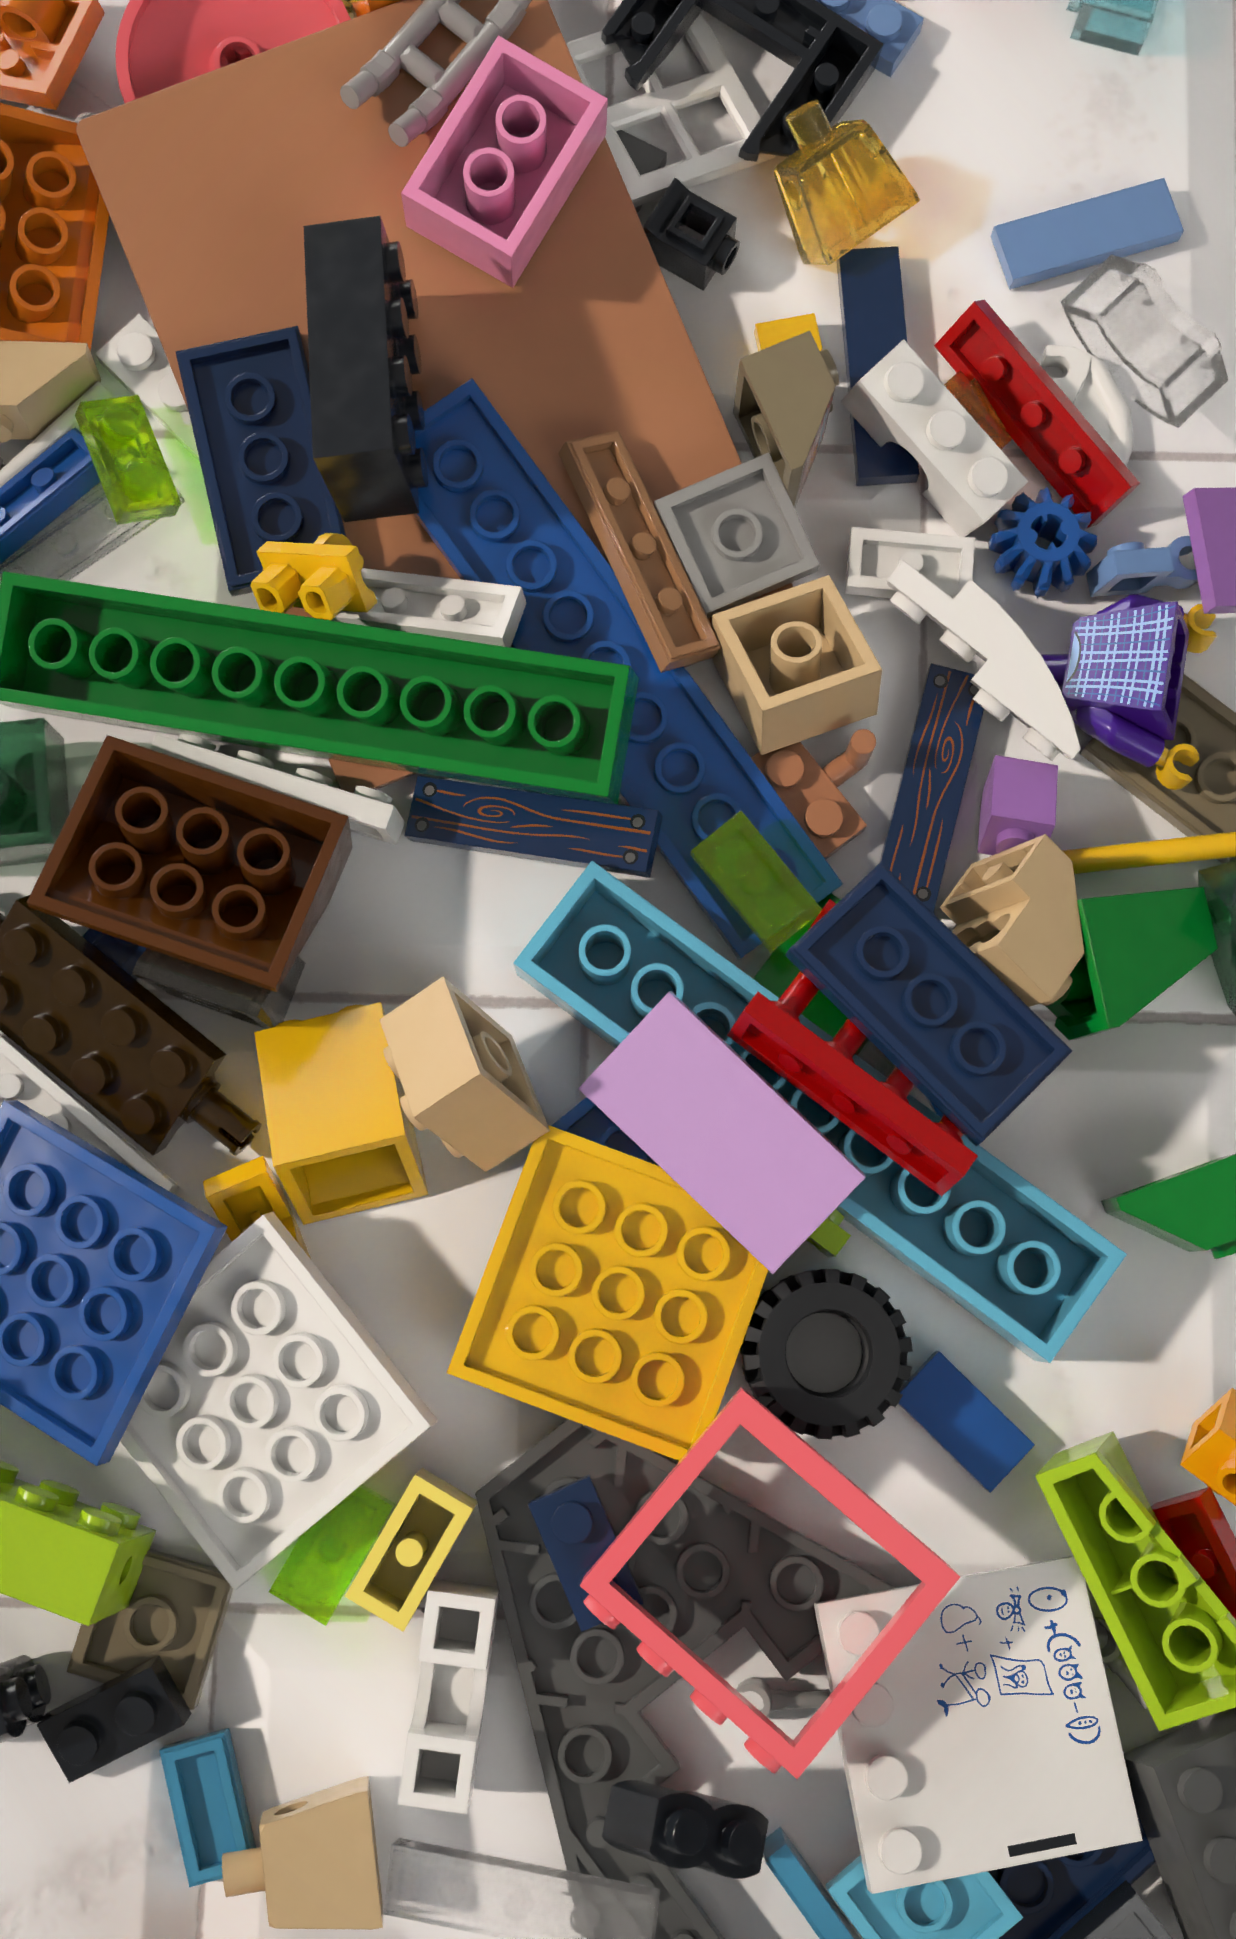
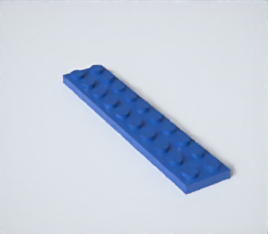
M473 378L425 410L424 430L415 431L416 448L422 447L425 454L428 486L418 488L420 513L414 514V516L461 580L522 587L527 603L511 648L629 665L639 677L619 797L626 806L659 810L663 818L657 849L737 959L740 960L843 885L842 881L685 667L660 672L613 569Z

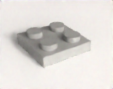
M769 452L654 501V506L707 618H711L713 614L731 609L817 572L820 567V563Z

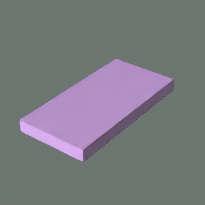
M669 991L578 1088L772 1274L866 1178L865 1173L672 991Z

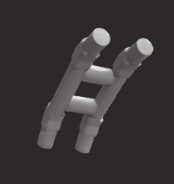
M424 0L383 50L379 49L373 58L360 68V72L341 87V99L349 108L357 109L369 98L378 96L389 87L400 74L399 70L401 68L427 87L420 97L409 105L408 110L390 124L388 128L389 135L396 145L400 147L407 146L417 136L425 134L440 121L448 111L447 107L472 79L498 35L506 40L512 35L527 13L525 10L532 0H499L494 9L485 18L486 22L484 24L459 5L461 0ZM439 23L443 24L467 43L446 69L442 68L418 49Z

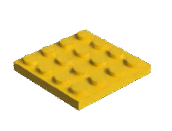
M548 1125L550 1131L533 1141L447 1374L680 1461L716 1418L768 1269L660 1166Z

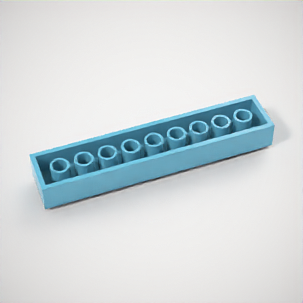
M594 861L589 863L513 962L517 976L615 1049L669 991H672L866 1174V1178L836 1208L845 1217L844 1219L1034 1361L1052 1362L1127 1255L980 1145L975 1146L965 1135L961 1137L964 1145L977 1154L978 1157L966 1175L941 1197L728 1037L727 1034L757 992H760L770 1001H778L779 998ZM803 1015L799 1016L800 1023L824 1041H831L833 1037ZM854 1054L852 1058L856 1065L876 1080L886 1081V1076ZM909 1094L907 1096L912 1107L931 1121L939 1123L941 1120L939 1115Z

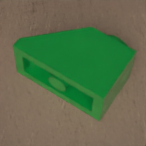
M1236 1154L1211 1160L1101 1201L1107 1214L1188 1252L1211 1250L1214 1259L1236 1253Z

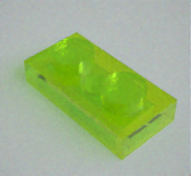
M139 395L80 402L75 417L117 525L175 516L182 503Z
M739 811L689 853L770 953L816 917L822 910L742 811Z
M362 1484L299 1537L269 1593L326 1626L334 1615L396 1503Z

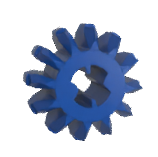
M1048 487L1039 491L1035 502L1022 492L1015 497L1012 503V510L1004 509L997 515L994 524L998 532L992 534L988 547L990 551L1001 554L994 564L995 574L1009 571L1015 573L1011 583L1013 591L1020 590L1025 582L1028 581L1032 582L1033 591L1037 598L1046 595L1050 584L1062 593L1069 590L1074 582L1073 575L1084 576L1091 566V559L1087 554L1093 552L1096 547L1097 535L1084 531L1092 520L1091 512L1073 514L1070 511L1074 504L1073 494L1065 496L1060 504L1053 502L1052 494ZM1038 537L1050 542L1047 549L1035 544Z

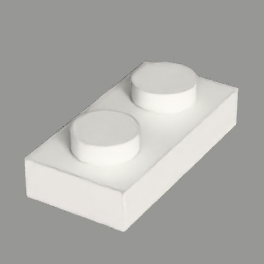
M852 527L848 544L845 594L892 598L896 592L888 586L887 579L901 561L904 560L954 599L967 581L973 578L975 538Z

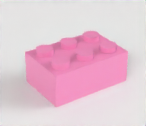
M498 35L401 192L406 227L513 288L606 136L608 98Z

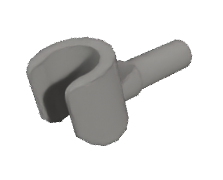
M1095 1617L1108 1634L1107 1644L1100 1649L1103 1664L1105 1663L1113 1673H1116L1142 1707L1147 1709L1146 1703L1105 1619Z
M755 1677L745 1679L736 1688L738 1692L753 1691L759 1694L764 1704L763 1709L760 1711L766 1717L770 1711L820 1708L828 1698L827 1691L772 1690L768 1683Z

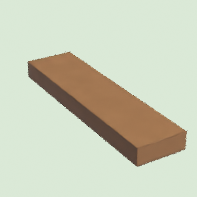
M619 430L566 441L558 454L660 672L713 658L722 647Z

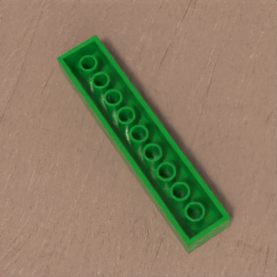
M6 571L2 573L0 585V704L14 709L177 735L189 734L227 743L618 805L639 677L629 665Z

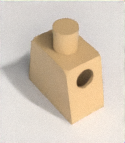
M369 1776L359 1777L264 1811L259 1824L261 1847L222 1854V1876L226 1898L265 1891L269 1927L276 1929L364 1930L383 1928V1901Z

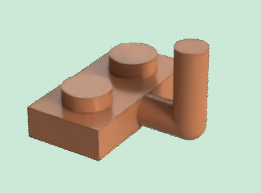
M867 729L857 730L852 735L847 749L823 768L819 766L801 742L763 755L758 752L751 757L825 860L865 831L867 824L839 791L838 787L867 765L876 746V737L871 731Z

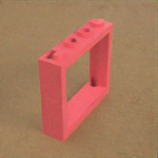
M741 1386L583 1577L580 1587L589 1594L583 1601L585 1606L601 1622L613 1630L622 1623L642 1641L636 1650L649 1665L665 1677H669L675 1670L695 1688L690 1698L705 1715L719 1725H722L729 1718L747 1734L749 1738L744 1743V1746L760 1764L774 1774L783 1766L798 1779L959 1580L960 1576L949 1564ZM740 1425L922 1581L794 1740L786 1735L612 1580Z

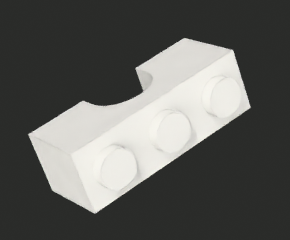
M904 339L867 372L840 401L880 447L886 442L897 443L918 461L929 483L928 488L922 495L959 536L966 537L987 522L1029 482Z
M435 1579L427 1591L418 1661H421L419 1683L412 1723L407 1734L398 1805L467 1814L473 1794L499 1601V1590L497 1587Z

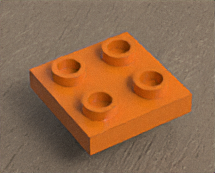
M0 0V99L57 110L105 14L98 0Z

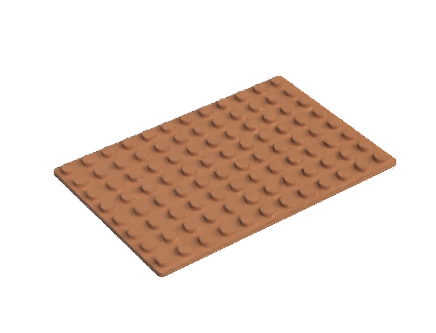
M402 0L84 118L77 124L76 132L186 406L187 401L175 351L298 326L309 369L303 226L381 216L389 242H400L405 263V280L412 279L416 290L418 318L409 320V335L415 334L417 337L422 371L421 374L412 375L413 391L418 390L420 392L424 411L473 378L609 565L608 558L558 454L566 441L619 430L653 504L657 499L742 464L605 137L513 288L406 227L401 192L467 85L447 107L448 111L440 121L425 134L417 136L405 147H400L392 141L388 128L390 124L408 110L409 105L419 98L427 87L401 68L399 70L400 74L389 87L378 96L369 98L357 109H351L343 102L340 96V89L360 72V68L370 61L379 49L383 50L424 0ZM461 0L459 5L484 24L486 22L485 18L494 9L499 0ZM532 0L525 10L527 13L507 41L582 83L548 0ZM439 23L418 49L442 68L446 69L467 43L443 24ZM414 514L344 522L343 520L347 538L352 546L358 547L359 553L363 557V568L460 579ZM787 584L748 602L792 588L793 584ZM291 607L285 613L313 618L305 612L304 608ZM711 617V618H708V620H709V622H710V624H711V626H712V617ZM328 759L340 789L354 793L356 786H365L377 790L417 774L416 772Z

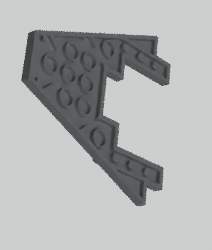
M567 1419L477 1490L475 1496L583 1939H725L672 1867L618 1850L602 1838L612 1785L626 1780H640L660 1785L680 1769L679 1761L641 1710L682 1677L675 1670L669 1677H665L649 1665L636 1650L642 1641L622 1623L615 1630L601 1623L581 1632L528 1506L529 1501L590 1474L617 1537L677 1463L660 1453ZM699 1475L627 1561L644 1600V1604L641 1606L702 1660L745 1627L786 1682L823 1652L814 1603L896 1588Z

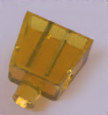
M818 100L804 104L785 118L799 150L774 168V177L803 264H832L920 201L915 189L870 124L865 120L841 121L831 127Z

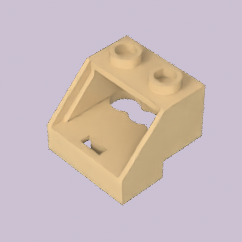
M1044 834L972 863L940 906V909L956 924L952 932L1028 1007L1038 1004L1048 1006L1054 1003L1071 986L1073 979L1070 973L1084 954L1072 860Z

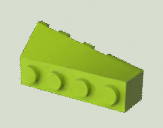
M1114 1431L1055 1453L1035 1477L1158 1730H1166L1235 1708L1236 1620L1161 1528Z

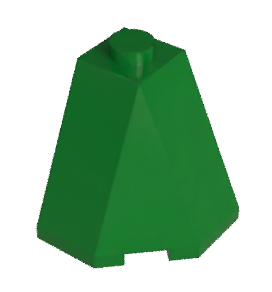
M1204 886L1077 900L1084 954L1070 973L1073 981L1069 989L1061 998L1046 1007L1057 1017L1054 1026L1068 1040H1077L1118 1028L1218 949Z

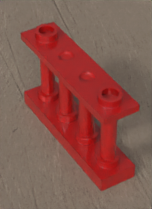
M829 899L810 928L830 911L836 903ZM801 971L778 1001H770L760 992H757L727 1034L728 1037L941 1197L966 1175L978 1155L964 1145L961 1139L964 1134L945 1115L939 1123L933 1122L912 1107L907 1096L915 1085L897 1067L893 1069L886 1081L883 1082L876 1080L856 1065L852 1057L867 1037L849 1019L846 1020L831 1041H824L800 1023L799 1016L819 991Z

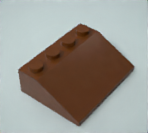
M107 735L28 898L27 904L29 908L277 993L328 906L353 846L349 817Z

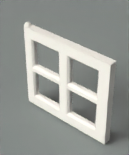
M702 13L699 14L684 36L703 67L705 74L663 87L656 73L653 72L643 84L646 94L607 107L605 138L634 207L662 198L674 178H677L688 189L776 157V155L759 153L757 162L747 161L738 157L741 146L761 117ZM602 31L566 43L582 83L592 90L593 88L580 65L621 51L616 43L604 44L601 39ZM719 96L743 140L700 154L677 110ZM660 117L680 152L683 161L640 175L616 131Z

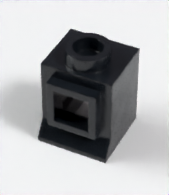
M674 178L643 226L658 265L703 291L716 272L721 275L727 272L740 246V241L735 239L737 217L689 191L677 178ZM685 225L703 235L704 238L700 242L678 228Z

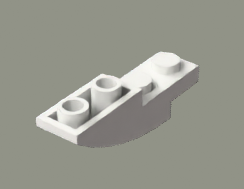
M902 560L887 579L888 586L896 592L890 599V602L917 624L925 616L933 620L945 630L939 641L967 663L971 661L975 654L985 661L970 681L979 689L973 700L1001 722L1004 721L1009 713L1029 728L1022 738L1049 760L1053 761L1059 752L1066 758L1073 759L1081 747L1072 716L1061 690L1044 659L1020 626L991 596L971 579L967 581L953 599Z

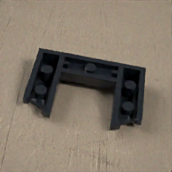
M623 0L602 29L601 39L605 45L617 44L630 65L625 69L624 77L637 92L677 45L702 10L794 68L741 146L738 157L747 161L757 162L759 153L795 158V167L803 168L839 122L874 72L884 45L816 0Z

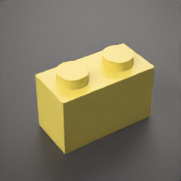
M421 1468L410 1481L344 1597L404 1632L475 1509L477 1500L426 1469Z

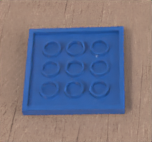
M3 1100L0 1106V1404L93 1465L99 1466L110 1462L228 1226L18 1100Z

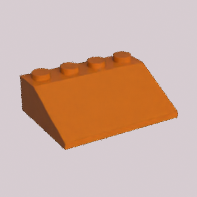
M0 103V341L87 343L91 352L109 212L76 132L78 123Z

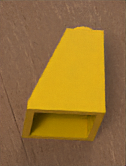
M381 1002L370 1005H350L336 1013L306 1020H287L275 1027L254 1032L273 1167L303 1225L429 1195L414 1126L407 1118L400 1103V1098L405 1095L400 1079L389 1067L383 1053L388 1043L379 1020L386 1015Z

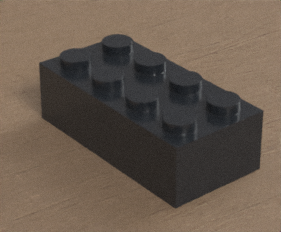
M381 216L303 226L313 459L344 522L420 513L418 488L428 486V471L423 448H416L415 431L424 430L425 417L420 392L418 390L413 391L412 375L421 374L422 365L417 337L415 334L409 335V320L418 318V302L413 280H405V263L400 242H389Z

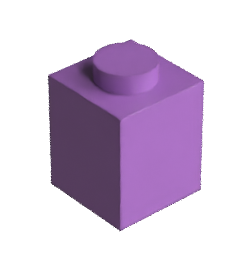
M995 755L981 795L977 853L995 855L1044 834L1051 838L1056 825L1058 765Z

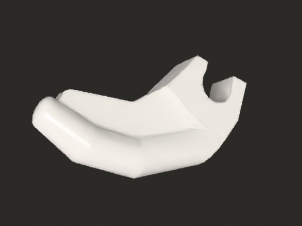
M1046 345L1042 354L1041 366H1054L1062 370L1063 378H1051L1126 466L1134 447L1131 409L1108 367L1099 358L1076 347Z

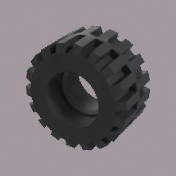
M838 1269L809 1270L790 1275L778 1281V1284L770 1290H766L758 1299L759 1302L754 1309L741 1345L740 1353L742 1354L744 1366L742 1370L745 1380L753 1392L752 1395L790 1429L801 1435L807 1434L817 1439L832 1440L834 1436L848 1438L861 1434L859 1430L868 1425L875 1427L885 1419L882 1414L890 1406H897L903 1394L899 1393L904 1380L909 1381L912 1367L907 1366L908 1352H913L911 1337H907L903 1329V1324L906 1321L900 1309H894L888 1301L891 1297L880 1287H874L867 1282L868 1279L855 1273L850 1274ZM816 1313H833L845 1318L857 1330L862 1344V1360L857 1374L845 1387L833 1392H816L804 1387L792 1375L787 1364L786 1345L791 1331L801 1320Z

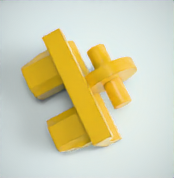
M324 533L317 538L314 544L267 541L256 551L264 571L251 582V589L260 610L285 614L291 607L304 608L305 612L313 618L332 620L341 611L367 613L377 603L374 592L367 588L362 579L363 557L359 553L358 547L352 546L349 539L343 534Z

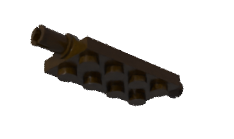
M30 895L17 899L6 917L0 913V1031L152 1156L167 1147L176 1131L185 1122L187 1124L193 1121L198 1123L226 1146L234 1156L240 1154L255 1137L251 1133L254 1132L256 1134L262 1124L258 1120L251 1118L218 1091L221 1084L216 1081L214 1073L227 1055L224 1051L63 920L29 908L27 901Z

